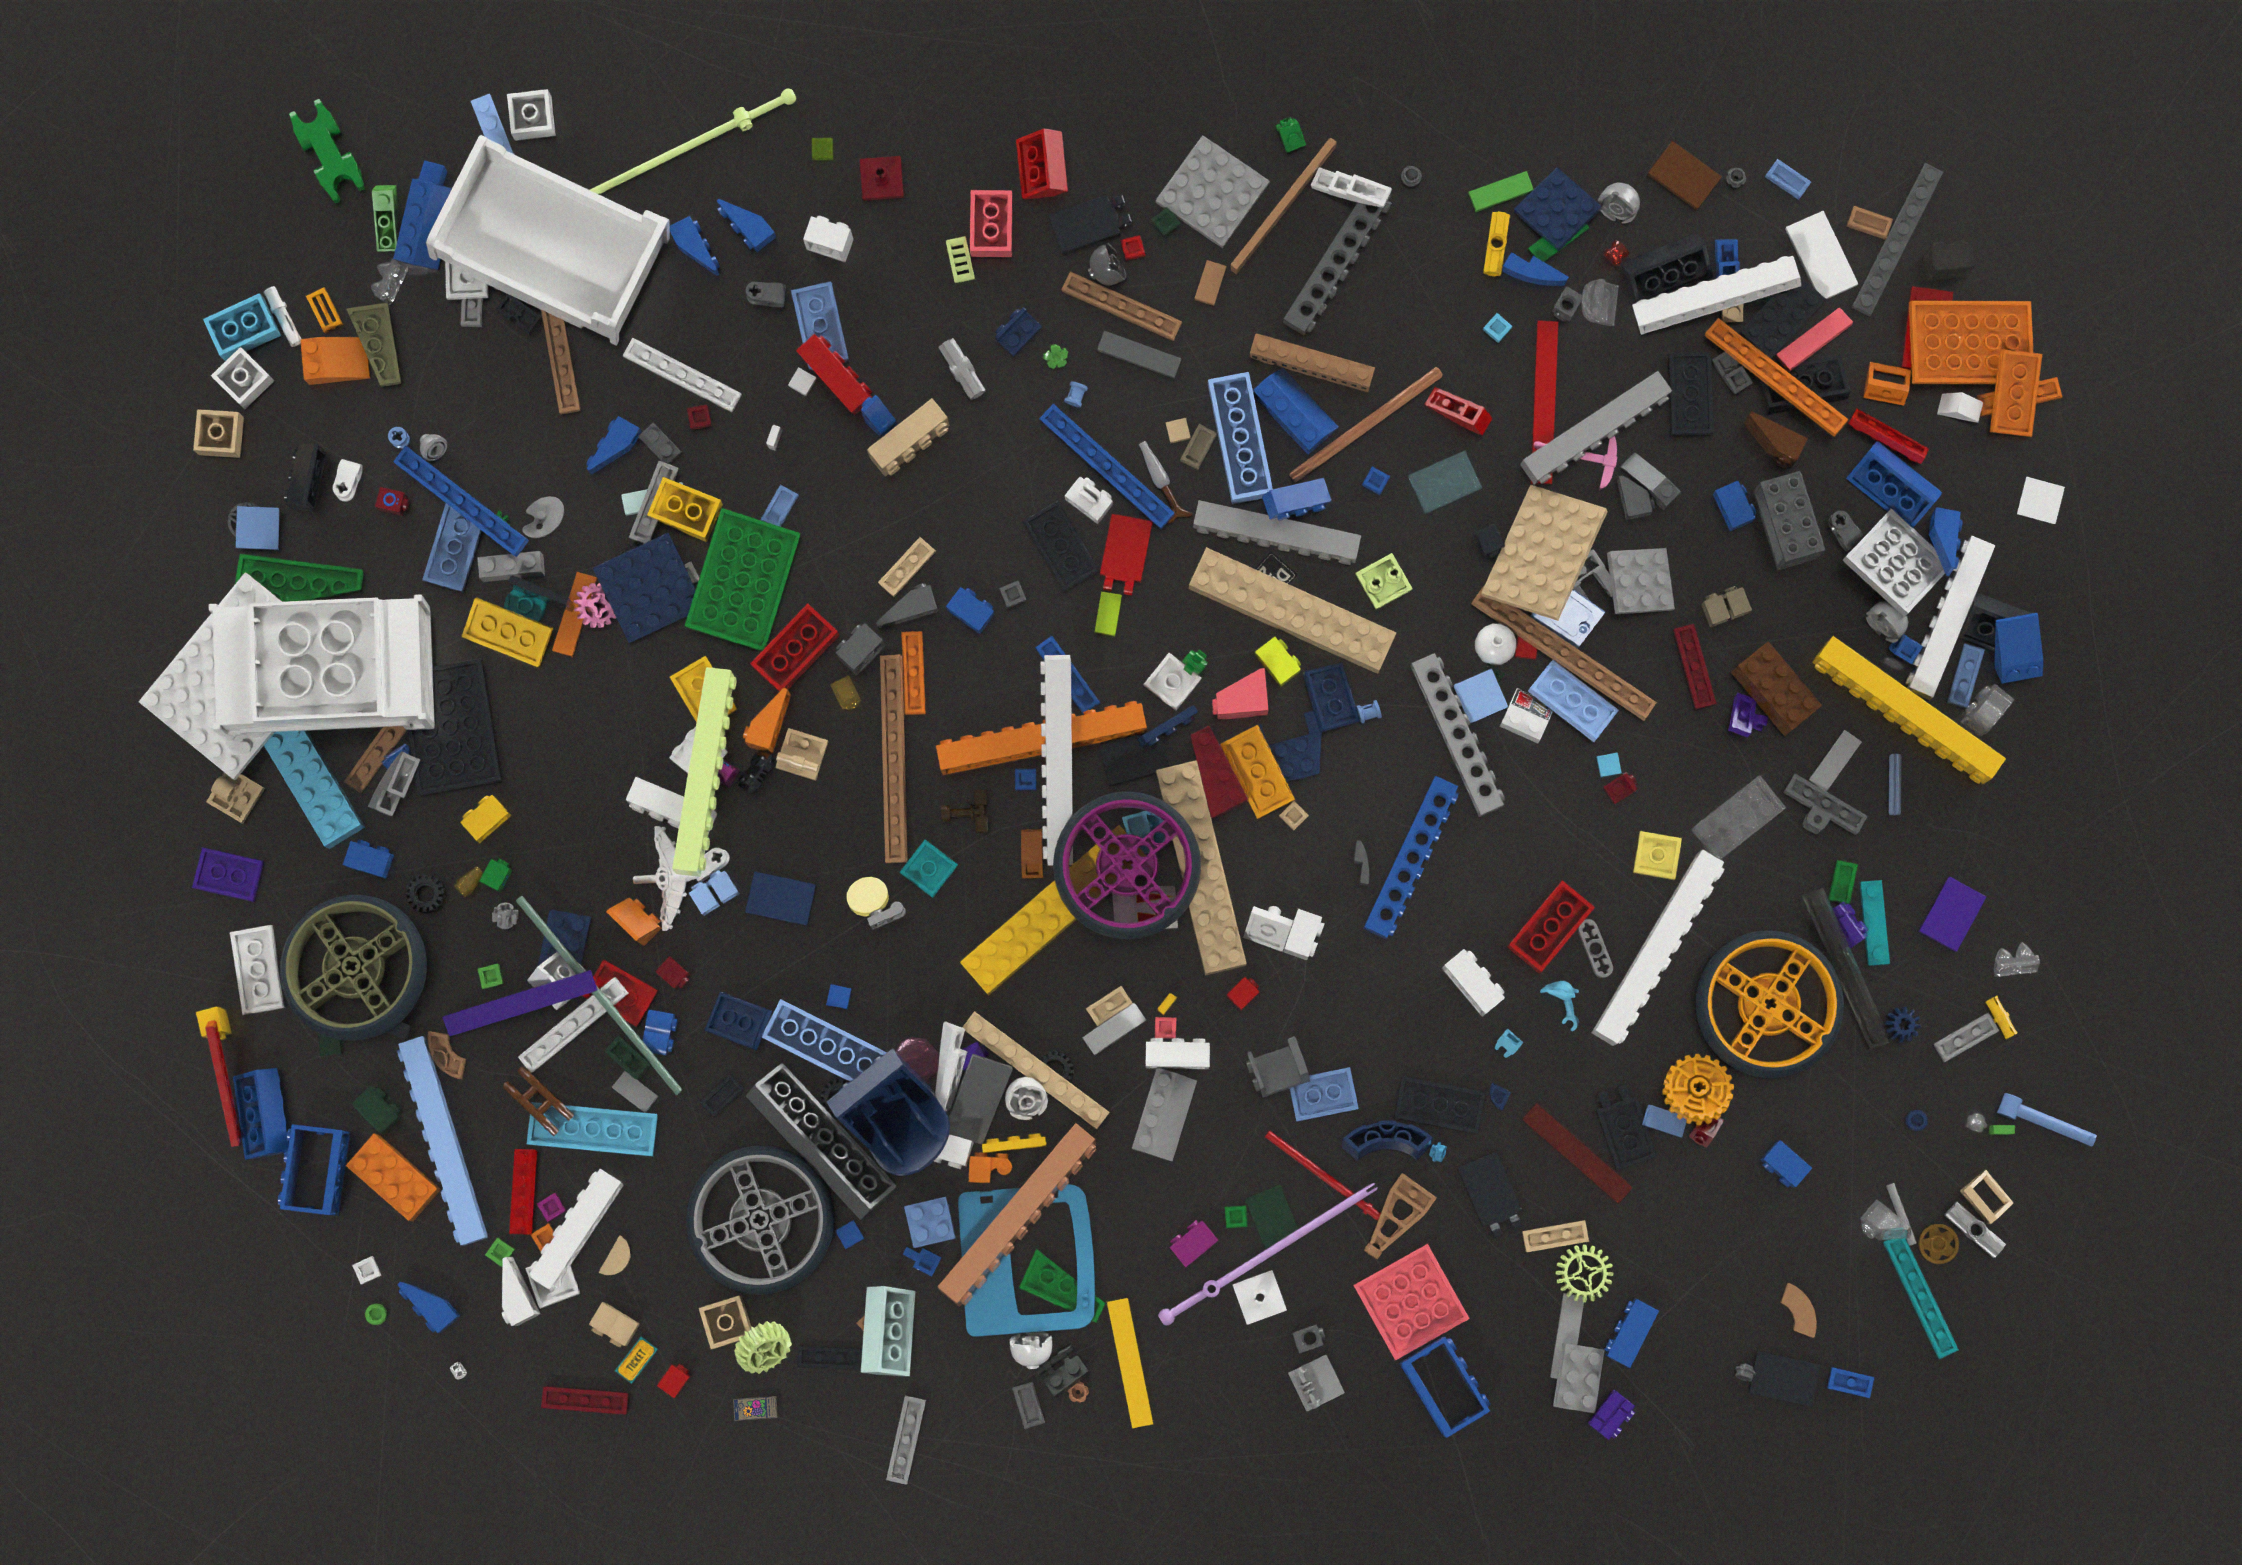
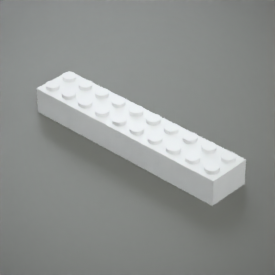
M1703 849L1696 854L1591 1032L1592 1034L1612 1046L1623 1043L1629 1033L1626 1030L1628 1025L1631 1026L1635 1023L1639 1016L1638 1008H1642L1650 997L1647 994L1648 991L1655 988L1661 978L1658 974L1660 971L1666 970L1671 962L1670 954L1676 952L1682 941L1679 940L1681 935L1687 934L1693 924L1690 922L1691 918L1697 916L1703 907L1701 904L1702 899L1705 900L1711 894L1714 888L1711 886L1712 882H1716L1721 877L1724 868H1722L1723 861Z

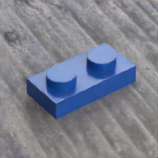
M1831 1367L1827 1388L1870 1398L1874 1377Z

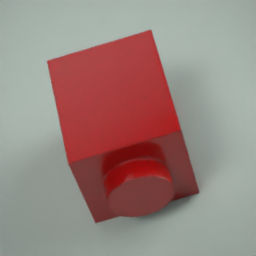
M1244 977L1226 996L1242 1011L1259 994L1257 990L1259 985L1252 978L1247 980Z
M675 1364L671 1365L657 1386L671 1397L677 1398L691 1378L688 1375L689 1370L681 1364H678V1366Z

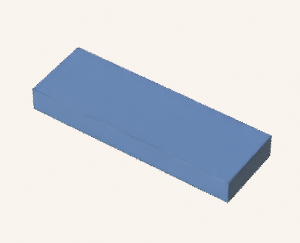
M1966 643L1963 644L1947 704L1968 709L1985 649Z

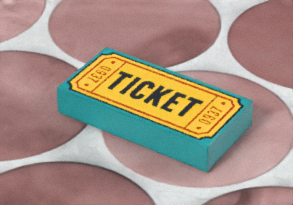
M640 1337L615 1371L633 1384L658 1349L646 1339Z

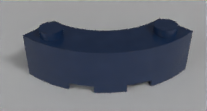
M1378 1121V1123L1367 1126L1363 1125L1350 1132L1343 1138L1342 1148L1356 1161L1370 1152L1382 1149L1402 1151L1418 1160L1431 1147L1433 1137L1411 1124L1406 1125L1396 1123V1121Z

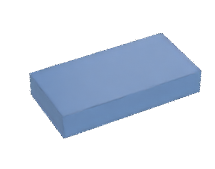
M1779 159L1776 160L1765 176L1798 200L1811 183L1810 180Z
M780 484L760 520L781 527L799 494Z
M1648 1105L1642 1125L1682 1137L1686 1126V1119L1682 1118L1679 1120L1677 1113H1671L1668 1110Z

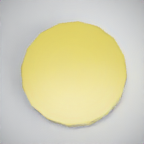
M865 877L855 881L847 892V902L850 909L857 915L864 917L870 916L871 912L878 909L883 910L889 900L885 884L880 879L874 877Z

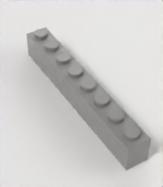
M1659 371L1655 372L1523 459L1520 464L1534 485L1539 481L1541 484L1545 483L1552 477L1550 474L1556 470L1558 473L1569 466L1568 462L1573 459L1575 462L1586 455L1584 452L1589 448L1594 450L1602 444L1601 440L1606 437L1608 439L1613 438L1619 433L1618 429L1623 426L1628 428L1636 422V417L1639 415L1644 417L1653 410L1651 407L1657 403L1661 406L1669 400L1668 396L1672 392L1671 388Z
M1200 500L1198 501L1193 528L1197 529L1199 533L1209 534V532L1217 533L1218 537H1237L1238 541L1249 543L1251 540L1258 542L1257 545L1269 547L1274 545L1278 546L1279 550L1287 552L1290 549L1297 550L1298 554L1310 556V553L1319 555L1318 558L1323 560L1339 559V563L1346 565L1356 562L1361 535L1288 519L1278 521V518L1270 520L1269 516Z

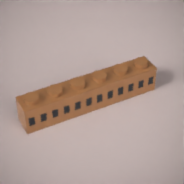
M1257 333L1255 334L1249 357L1250 359L1365 392L1369 391L1375 367Z

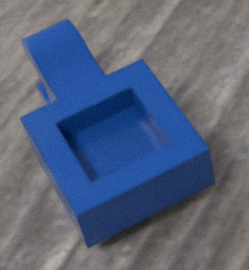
M906 1247L903 1255L916 1261L913 1266L914 1268L931 1277L941 1260L940 1256L924 1248L918 1253Z

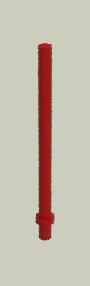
M1269 1131L1265 1138L1343 1196L1349 1198L1355 1194L1273 1132ZM1363 1199L1355 1203V1205L1363 1210L1362 1213L1365 1215L1369 1214L1375 1220L1379 1219L1381 1213L1372 1207V1203L1369 1202L1368 1204Z

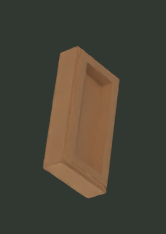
M1853 206L1846 227L1886 240L1893 219Z
M1207 260L1195 295L1196 301L1212 306L1215 305L1227 266Z

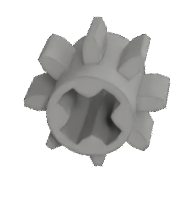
M501 903L498 907L494 908L492 922H497L499 928L509 929L513 924H517L518 910H513L512 904Z

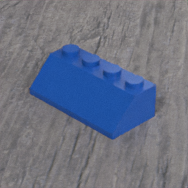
M412 179L393 259L439 270L441 259L437 258V260L429 257L426 241L452 188L421 179Z
M1283 367L1269 375L1253 390L1254 398L1308 455L1339 428Z
M1879 441L1872 446L1846 478L1887 512L1890 509L1896 512L1912 528L1942 494L1940 490Z
M277 1068L254 1070L234 1076L233 1081L245 1160L285 1153V1150L289 1148V1141H287L286 1118L284 1116L280 1076L278 1075Z

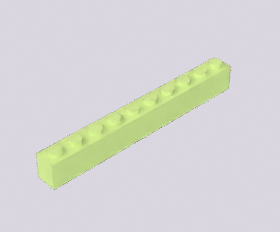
M706 667L672 866L673 871L679 875L701 877L702 871H705L706 858H704L705 850H708L710 845V839L707 837L708 831L712 830L713 827L711 813L716 808V797L714 795L715 790H718L720 785L718 771L723 767L721 753L722 749L725 750L726 748L725 729L728 730L730 725L728 711L733 706L731 693L732 689L735 690L736 677H734L731 670Z

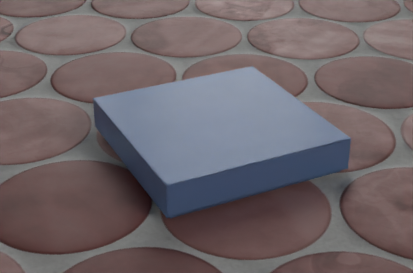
M237 506L236 548L278 550L280 508Z

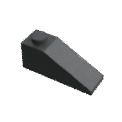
M1635 452L1620 466L1637 485L1648 491L1649 497H1653L1654 502L1663 511L1681 493L1665 475Z
M926 584L914 586V590L909 591L876 622L878 629L938 612L931 586H926Z

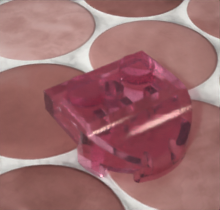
M910 1037L901 1042L897 1047V1053L925 1081L938 1072L939 1054L928 1040Z

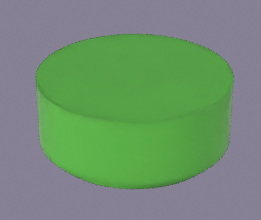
M372 1304L365 1312L366 1320L372 1325L384 1323L388 1316L387 1309L381 1304Z

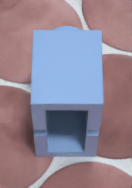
M718 870L709 876L710 880L703 884L701 881L691 887L692 891L689 894L704 916L720 906L709 887H713L723 904L740 894L725 871L721 872Z

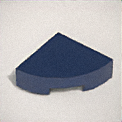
M1492 1083L1490 1086L1491 1101L1497 1109L1502 1111L1511 1092Z

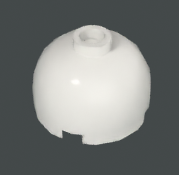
M1490 624L1478 633L1475 640V650L1484 663L1499 666L1508 662L1513 657L1516 651V638L1507 626Z
M1021 1077L1014 1080L1007 1088L1005 1102L1007 1109L1013 1117L1029 1120L1032 1119V1116L1036 1114L1041 1115L1047 1108L1048 1098L1045 1089L1038 1081L1033 1078Z
M1047 1332L1026 1333L1028 1336L1020 1337V1333L1015 1334L1009 1341L1011 1354L1016 1362L1027 1366L1028 1369H1036L1049 1359L1053 1344L1052 1336L1049 1337Z

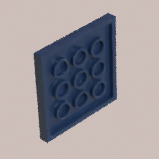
M669 533L663 534L593 567L628 643L688 616L696 589Z

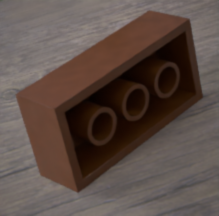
M1769 641L1731 672L1784 736L1822 706Z

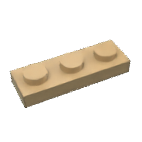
M919 537L878 584L895 597L936 551Z
M1585 1220L1522 1231L1526 1252L1589 1242Z

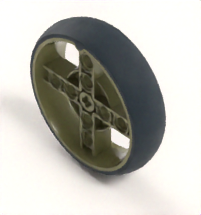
M366 895L336 897L311 909L292 929L284 945L280 963L283 992L297 1017L305 1025L321 1035L349 1041L369 1039L381 1035L399 1024L416 1005L422 993L427 973L424 943L414 923L403 911L393 904ZM350 912H369L385 918L393 925L372 940H368L363 937H345L333 918ZM330 930H334V936L327 939V933ZM316 932L328 949L322 963L323 975L301 990L299 983L300 959L307 942ZM392 938V944L389 947H384L386 939ZM406 945L409 956L408 975L401 993L392 1004L379 986L385 972L384 960ZM345 946L346 952L339 956V949ZM374 950V957L367 960V954ZM353 963L356 965L355 971L350 970L352 969L350 966ZM340 975L339 983L333 985V978ZM367 979H368V980H369V985H368V987L365 988V989H362V988H361L362 982H363L364 980H367ZM318 988H323L322 995L316 997V990ZM335 995L350 999L362 998L375 1018L361 1023L341 1024L327 1020L316 1013L315 1010ZM380 996V1003L373 1006V999Z

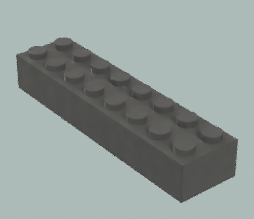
M783 1063L757 1082L746 1095L752 1104L860 1220L885 1200L897 1187Z

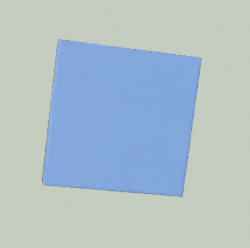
M1492 669L1453 685L1470 723L1508 707Z

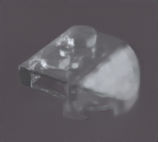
M1597 279L1588 282L1584 286L1581 305L1582 313L1588 321L1609 327L1614 325L1619 285L1607 283L1605 279Z

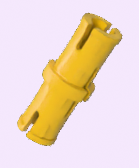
M1998 996L1987 1000L1985 1003L1994 1017L1993 1021L1998 1024L2005 1039L2017 1034L2018 1032L2008 1017L2010 1015L2004 1010Z

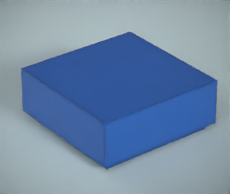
M1372 466L1362 486L1380 495L1390 476Z
M1015 769V790H1036V769Z
M831 984L826 1005L847 1009L852 989Z
M854 1220L836 1230L845 1249L864 1239Z

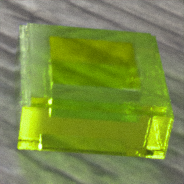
M812 138L813 160H833V138Z

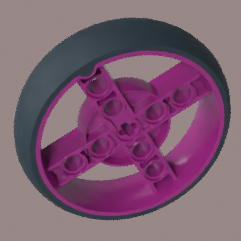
M1116 792L1090 801L1069 819L1057 840L1053 859V872L1056 887L1064 905L1079 922L1092 931L1104 936L1118 939H1136L1164 930L1186 911L1199 885L1201 856L1198 842L1191 827L1184 817L1172 806L1161 799L1144 793ZM1117 808H1137L1153 813L1164 821L1144 838L1134 834L1115 836L1098 815ZM1097 828H1103L1106 832V835L1101 839L1094 836V831ZM1083 829L1100 848L1096 858V873L1098 877L1077 894L1070 877L1069 860L1075 839ZM1158 832L1163 833L1165 841L1163 843H1156L1153 836ZM1175 837H1178L1184 852L1185 873L1181 888L1175 899L1171 901L1154 882L1159 869L1157 853ZM1111 844H1117L1120 848L1119 852L1115 855L1107 851L1108 846ZM1141 846L1147 847L1149 849L1148 856L1140 857L1137 853L1138 848ZM1131 861L1133 863L1131 864L1132 869L1129 870L1126 868L1125 870H1123L1122 862ZM1110 873L1115 874L1117 877L1116 883L1112 885L1105 881L1106 875ZM1144 876L1147 879V884L1143 887L1137 886L1135 884L1136 877ZM1091 888H1099L1101 895L1098 898H1092L1089 895ZM1158 892L1161 896L1160 901L1152 903L1149 900V894ZM1110 893L1123 897L1140 895L1156 916L1135 923H1120L1102 918L1091 911V909Z

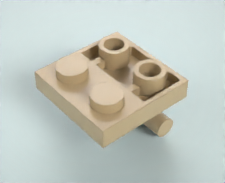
M788 728L781 752L777 755L775 768L816 781L829 741Z

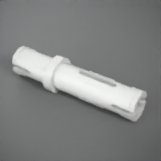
M274 286L266 289L264 294L271 306L270 310L277 317L290 346L295 347L301 344V337L286 310V303L282 302Z

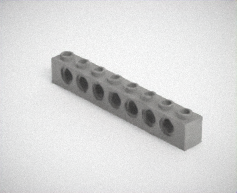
M1434 653L1413 662L1411 669L1479 817L1502 808L1505 798L1501 789H1496L1494 784L1496 778L1493 771H1488L1486 767L1488 761L1484 752H1480L1477 747L1479 741L1476 734L1470 732L1468 716L1466 713L1462 714L1459 708L1462 704L1458 695H1454L1451 690L1453 687L1452 681L1449 676L1445 677L1443 673L1444 664L1441 658H1437ZM1435 673L1438 675L1439 680L1432 683L1428 680L1427 675ZM1444 692L1447 695V700L1439 701L1436 698V693ZM1453 711L1456 718L1454 720L1446 719L1445 712ZM1457 729L1462 730L1464 738L1456 739L1453 731ZM1465 748L1471 749L1473 757L1465 758L1462 755V750ZM1478 767L1482 775L1480 777L1472 776L1471 768ZM1487 786L1490 789V795L1482 796L1479 788Z

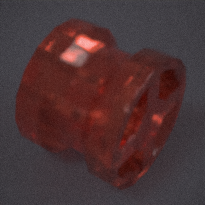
M1614 240L1610 249H1606L1603 254L1612 264L1619 266L1621 260L1630 253L1621 242Z

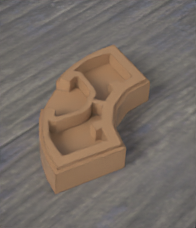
M428 1031V1049L434 1062L446 1074L463 1080L466 1059L458 1056L453 1051L449 1034Z
M1787 1283L1780 1303L1785 1305L1792 1313L1794 1320L1793 1331L1814 1338L1817 1321L1813 1305L1803 1291Z

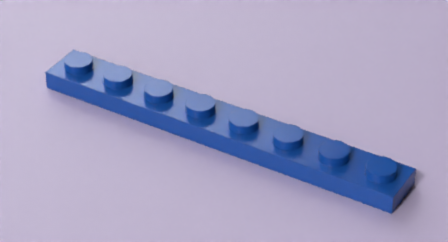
M1052 404L1039 418L1041 422L1160 529L1175 515L1167 505L1057 406Z
M406 445L393 461L512 555L517 557L529 540Z

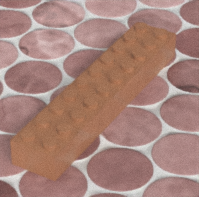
M1075 1123L939 1284V1290L957 1306L960 1307L962 1304L966 1306L973 1298L972 1292L975 1288L980 1289L987 1281L986 1275L990 1271L992 1273L995 1272L1000 1266L999 1260L1002 1256L1005 1255L1007 1257L1014 1249L1013 1243L1017 1239L1021 1240L1027 1234L1029 1224L1031 1222L1035 1224L1042 1215L1041 1210L1045 1206L1048 1208L1056 1199L1055 1193L1058 1190L1063 1191L1069 1184L1068 1178L1071 1174L1076 1175L1083 1167L1082 1161L1086 1157L1090 1159L1096 1152V1140Z

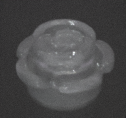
M1973 1114L1967 1118V1127L1975 1132H1982L1987 1127L1985 1118L1982 1115Z

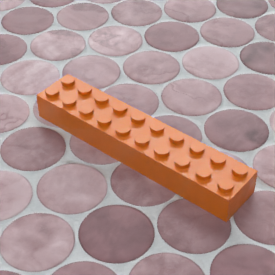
M1137 701L1127 702L1125 707L1117 708L1116 705L1108 706L1101 712H1096L1095 709L1083 712L1084 715L1081 716L1071 714L1072 749L1147 732L1142 703L1137 704ZM1034 722L1022 724V728L1014 729L1011 726L1002 728V732L999 733L986 731L982 732L981 736L973 738V735L960 737V741L952 742V739L940 741V745H936L941 772L943 775L1042 755L1041 745L1045 744V736H1041V724L1035 725Z

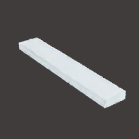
M634 338L631 339L623 354L624 358L730 412L734 411L742 396L740 392Z
M616 977L600 989L613 1006L629 994ZM592 995L518 1056V1058L529 1072L533 1073L607 1011L595 996Z

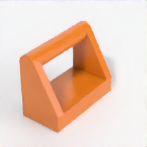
M1869 362L1863 398L1904 406L1909 393L1911 369ZM1873 371L1903 376L1904 382L1903 384L1873 379Z

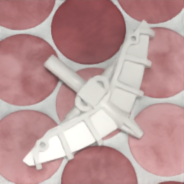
M654 826V841L660 857V867L656 875L634 876L633 882L634 884L657 883L659 889L662 890L663 904L660 910V920L662 922V931H667L673 928L671 924L677 913H681L679 907L683 896L686 897L687 895L684 892L687 881L699 877L679 875L673 871L672 866L676 849L674 845L676 843L675 841L672 842L664 832L666 830L665 827Z

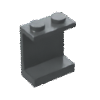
M1295 1037L1287 1039L1288 1047L1256 1058H1253L1252 1052L1247 1053L1249 1061H1246L1249 1073H1254L1255 1079H1252L1256 1092H1261L1262 1098L1310 1082L1309 1072Z

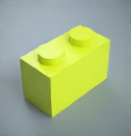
M1274 637L1255 651V656L1281 687L1300 673L1301 669L1299 666L1301 663L1294 655L1292 657L1286 651L1288 647L1282 639L1277 640Z

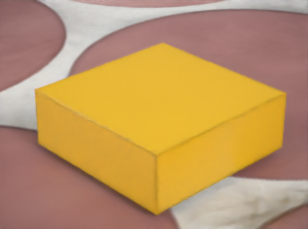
M1169 993L1158 1007V1012L1164 1016L1177 997Z

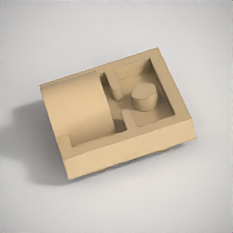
M224 772L214 782L211 789L212 793L206 802L243 824L265 788L242 774L234 780Z

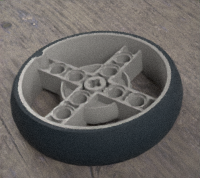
M773 1146L744 1147L716 1160L697 1181L687 1207V1235L691 1249L699 1264L720 1284L746 1294L764 1295L778 1293L806 1279L825 1257L834 1231L833 1202L823 1179L800 1156ZM771 1162L784 1166L796 1173L810 1190L784 1199L775 1191L759 1188L750 1163ZM731 1170L740 1196L731 1207L729 1221L703 1231L702 1217L707 1196L715 1183ZM744 1174H748L751 1177V1182L748 1186H743L740 1183V1178ZM751 1194H755L758 1197V1203L755 1206L748 1204L747 1200ZM798 1199H803L806 1204L805 1208L801 1211L796 1210L794 1205ZM779 1206L784 1207L786 1211L783 1218L775 1216V1209ZM817 1209L818 1229L814 1243L803 1260L794 1268L789 1269L781 1243L790 1232L792 1218ZM758 1214L766 1219L763 1221L764 1224L762 1226L759 1223H755V1219H758ZM742 1221L746 1225V1229L742 1234H739L735 1230V1225ZM719 1229H723L726 1233L723 1241H718L715 1238V1233ZM765 1234H770L773 1237V1243L769 1246H765L762 1242ZM736 1240L742 1247L748 1250L761 1252L770 1278H749L736 1274L723 1266L715 1258L711 1250ZM773 1254L780 1256L781 1260L777 1266H773L770 1263V1257Z

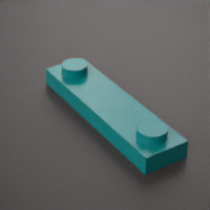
M1882 880L1860 882L1863 923L1868 929L1866 932L1868 936L1865 938L1867 965L1890 964Z

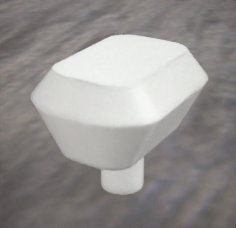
M456 1362L450 1367L456 1379L459 1380L466 1376L467 1372L460 1362Z

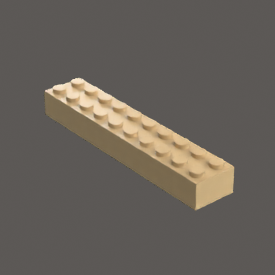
M1207 547L1189 584V589L1377 674L1396 635L1394 631Z
M1197 760L1156 770V776L1162 800L1184 817L1196 837L1200 850V881L1195 896L1189 905V911L1205 975L1246 966L1247 963ZM1175 837L1172 841L1183 882L1185 873L1184 852L1178 837Z

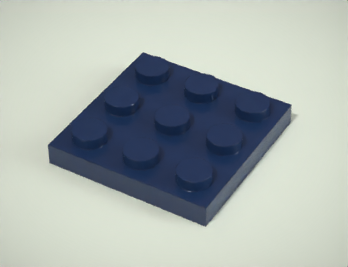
M1556 168L1514 208V213L1559 251L1602 210V206L1559 168Z

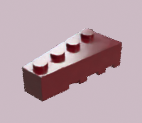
M1210 726L1191 734L1190 739L1212 821L1248 802V797Z

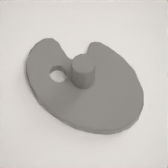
M551 496L540 498L527 508L526 513L535 519L532 523L523 527L524 534L530 538H542L551 534L563 519V503L558 498ZM538 524H543L541 529H536Z

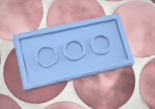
M1555 660L1549 663L1528 690L1529 693L1593 742H1595L1619 711Z

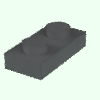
M654 422L638 436L664 463L670 465L682 454Z

